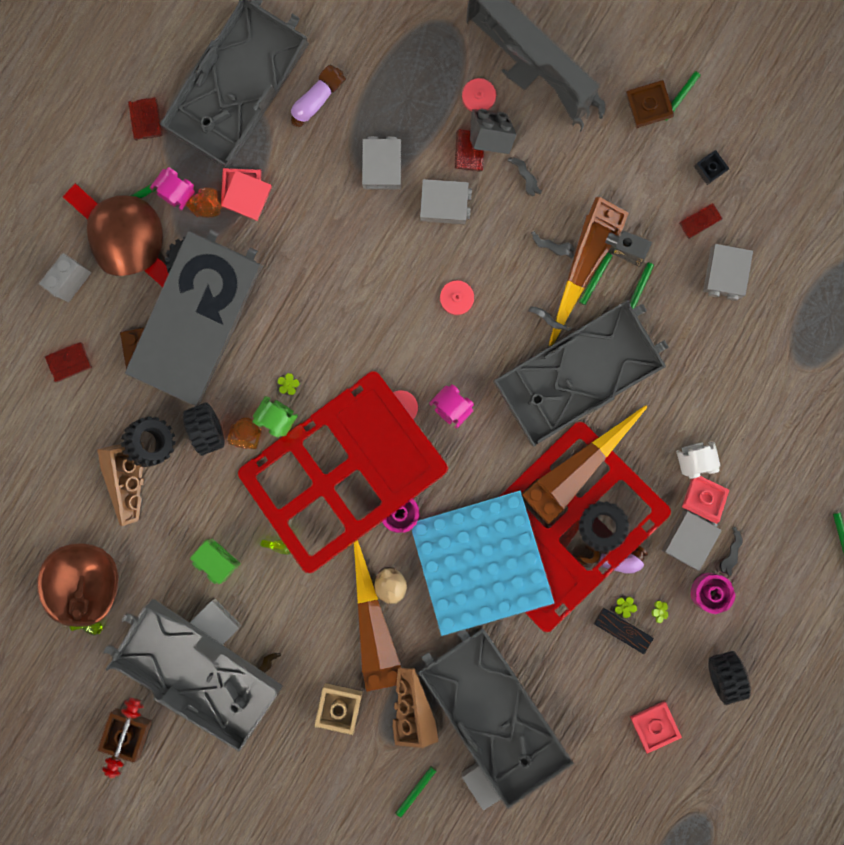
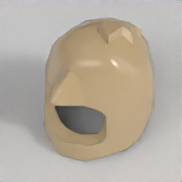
M384 568L378 572L375 579V593L378 598L388 604H397L404 598L407 584L403 575L395 568Z

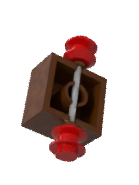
M129 698V700L124 701L127 705L126 708L122 710L116 708L109 714L97 749L99 752L112 756L104 760L107 763V767H102L101 769L107 777L115 778L121 775L118 769L123 767L124 763L120 759L135 763L141 756L152 720L141 717L138 709L144 706L139 699Z

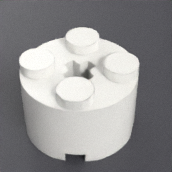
M708 442L709 446H703V443L683 447L682 452L677 450L682 474L692 479L700 477V473L708 472V474L719 472L720 461L715 442Z

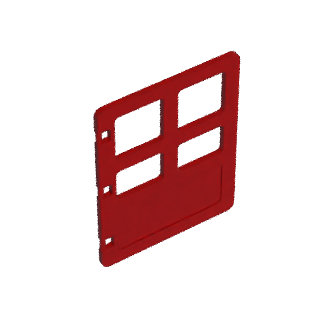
M371 371L349 389L347 388L312 414L303 423L289 431L286 436L278 439L257 457L243 465L238 470V476L305 573L312 574L446 475L448 465L380 374L376 371ZM361 386L363 391L354 397L351 392ZM313 421L316 426L307 432L304 427ZM323 426H328L348 454V459L328 474L322 472L303 445L305 439ZM292 452L313 484L284 507L278 509L257 480V475L286 453ZM266 457L268 461L259 467L256 462ZM357 470L362 473L381 500V505L361 520H357L335 490L337 484ZM324 497L344 525L345 531L317 553L309 555L288 522L318 498Z
M584 422L575 423L500 496L521 491L522 494L537 479L551 472V465L577 440H583L589 445L599 437ZM613 451L604 460L610 470L583 497L579 498L575 495L567 505L568 511L550 528H545L526 508L554 604L526 611L525 613L544 632L552 631L671 515L670 507ZM622 480L651 508V513L628 534L625 541L619 547L612 551L610 550L592 570L588 571L559 542V538L580 520L584 510L589 505L595 504L618 481ZM598 517L594 519L592 530L596 536L608 538L614 534ZM650 519L654 525L646 532L642 526ZM607 561L611 567L602 574L598 569ZM561 604H564L567 609L559 616L555 610Z

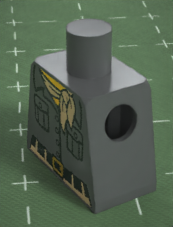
M626 231L622 232L621 237L610 232L605 241L606 244L615 247L614 255L638 267L643 263L652 244L651 241Z

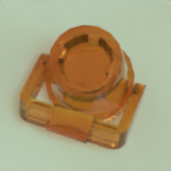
M213 188L199 189L198 194L191 196L186 203V206L196 217L211 218L217 217L221 213L222 206L218 200V193Z
M241 418L235 424H231L227 438L228 444L244 449H257L262 429H259V426L252 422L253 419ZM233 432L237 440L232 439ZM256 438L255 443H249L250 441H253Z

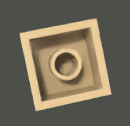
M325 683L315 726L353 735L363 691Z

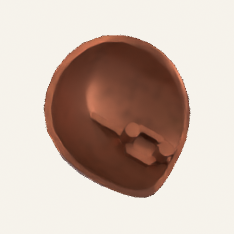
M125 195L105 199L98 203L90 212L87 221V237L91 252L100 268L107 274L125 276L139 273L149 268L159 256L163 241L161 221L156 211L146 201L138 197Z
M83 543L66 545L50 553L40 568L37 582L38 593L44 610L54 621L68 626H90L104 619L113 604L118 587V570L111 555L102 548Z

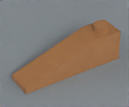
M121 444L97 449L100 468L120 526L139 521L141 506L140 489L144 482V479H142L143 467L141 465L137 466L133 464V460L129 461L127 459L129 455H124L125 447H121Z
M399 668L396 685L398 702L394 706L397 712L396 719L393 720L395 745L424 748L439 742L436 721L415 668Z

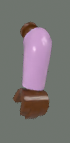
M331 64L328 65L321 72L319 80L294 103L291 108V123L294 126L302 127L304 122L308 121L321 108L331 93L335 92L346 80L339 68H335Z
M586 546L592 552V559H587L583 555L575 556V558L583 567H590L594 563L598 564L607 554L602 553L600 555L599 551ZM639 546L614 571L626 574L640 571L644 567L643 556H647L648 552ZM606 561L601 567L609 569L611 565Z

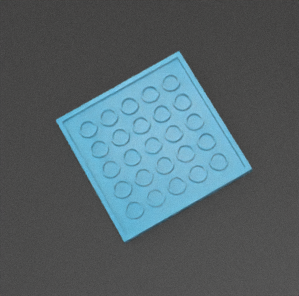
M521 491L419 520L411 529L441 636L554 604Z

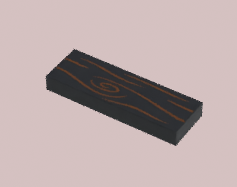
M604 607L594 622V625L642 654L646 653L654 639Z

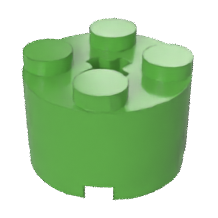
M265 396L254 413L252 422L259 427L265 426L270 429L269 433L275 437L286 436L298 415L293 414L294 411L277 400L274 403L270 402V397Z

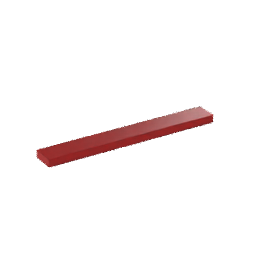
M76 183L63 195V198L87 220L90 212L98 204ZM158 257L149 268L144 270L161 287L164 286L169 273L166 264Z

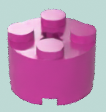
M172 168L162 169L149 188L152 191L156 188L159 197L174 207L179 205L178 210L182 211L195 193L193 190L194 185L187 179L182 181L178 178V173Z
M453 384L450 386L445 385L429 404L430 406L434 404L436 406L434 411L448 424L455 423L454 428L458 429L473 413L472 407L474 404L467 397L463 398L458 394L460 391Z
M414 499L400 508V510H405L403 518L400 516L396 517V511L382 522L384 526L396 533H404L411 530L419 519V507Z
M702 573L692 584L691 599L700 609L711 614H719L731 608L735 601V591L732 583L727 578L715 573ZM711 590L715 592L714 596L710 594Z

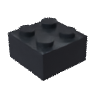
M716 150L694 165V168L707 185L729 170V167Z

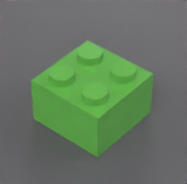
M213 538L206 540L190 558L193 561L192 565L196 569L205 571L208 574L207 578L212 583H218L219 585L225 582L241 564Z

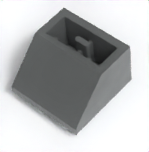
M472 109L470 140L473 148L510 154L516 132L509 116L504 112L494 113L485 109Z

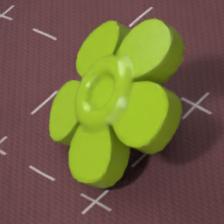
M290 373L286 374L285 378L280 377L278 384L283 386L279 388V392L285 394L288 390L289 395H294L296 393L295 388L300 385L299 380H293L294 376Z
M628 596L625 600L622 597L617 599L618 606L615 607L617 614L622 613L624 618H629L631 616L630 612L635 613L637 611V606L633 604L634 599Z
M656 601L654 604L656 609H652V616L656 617L657 623H662L663 619L668 618V612L666 611L668 605L666 602Z

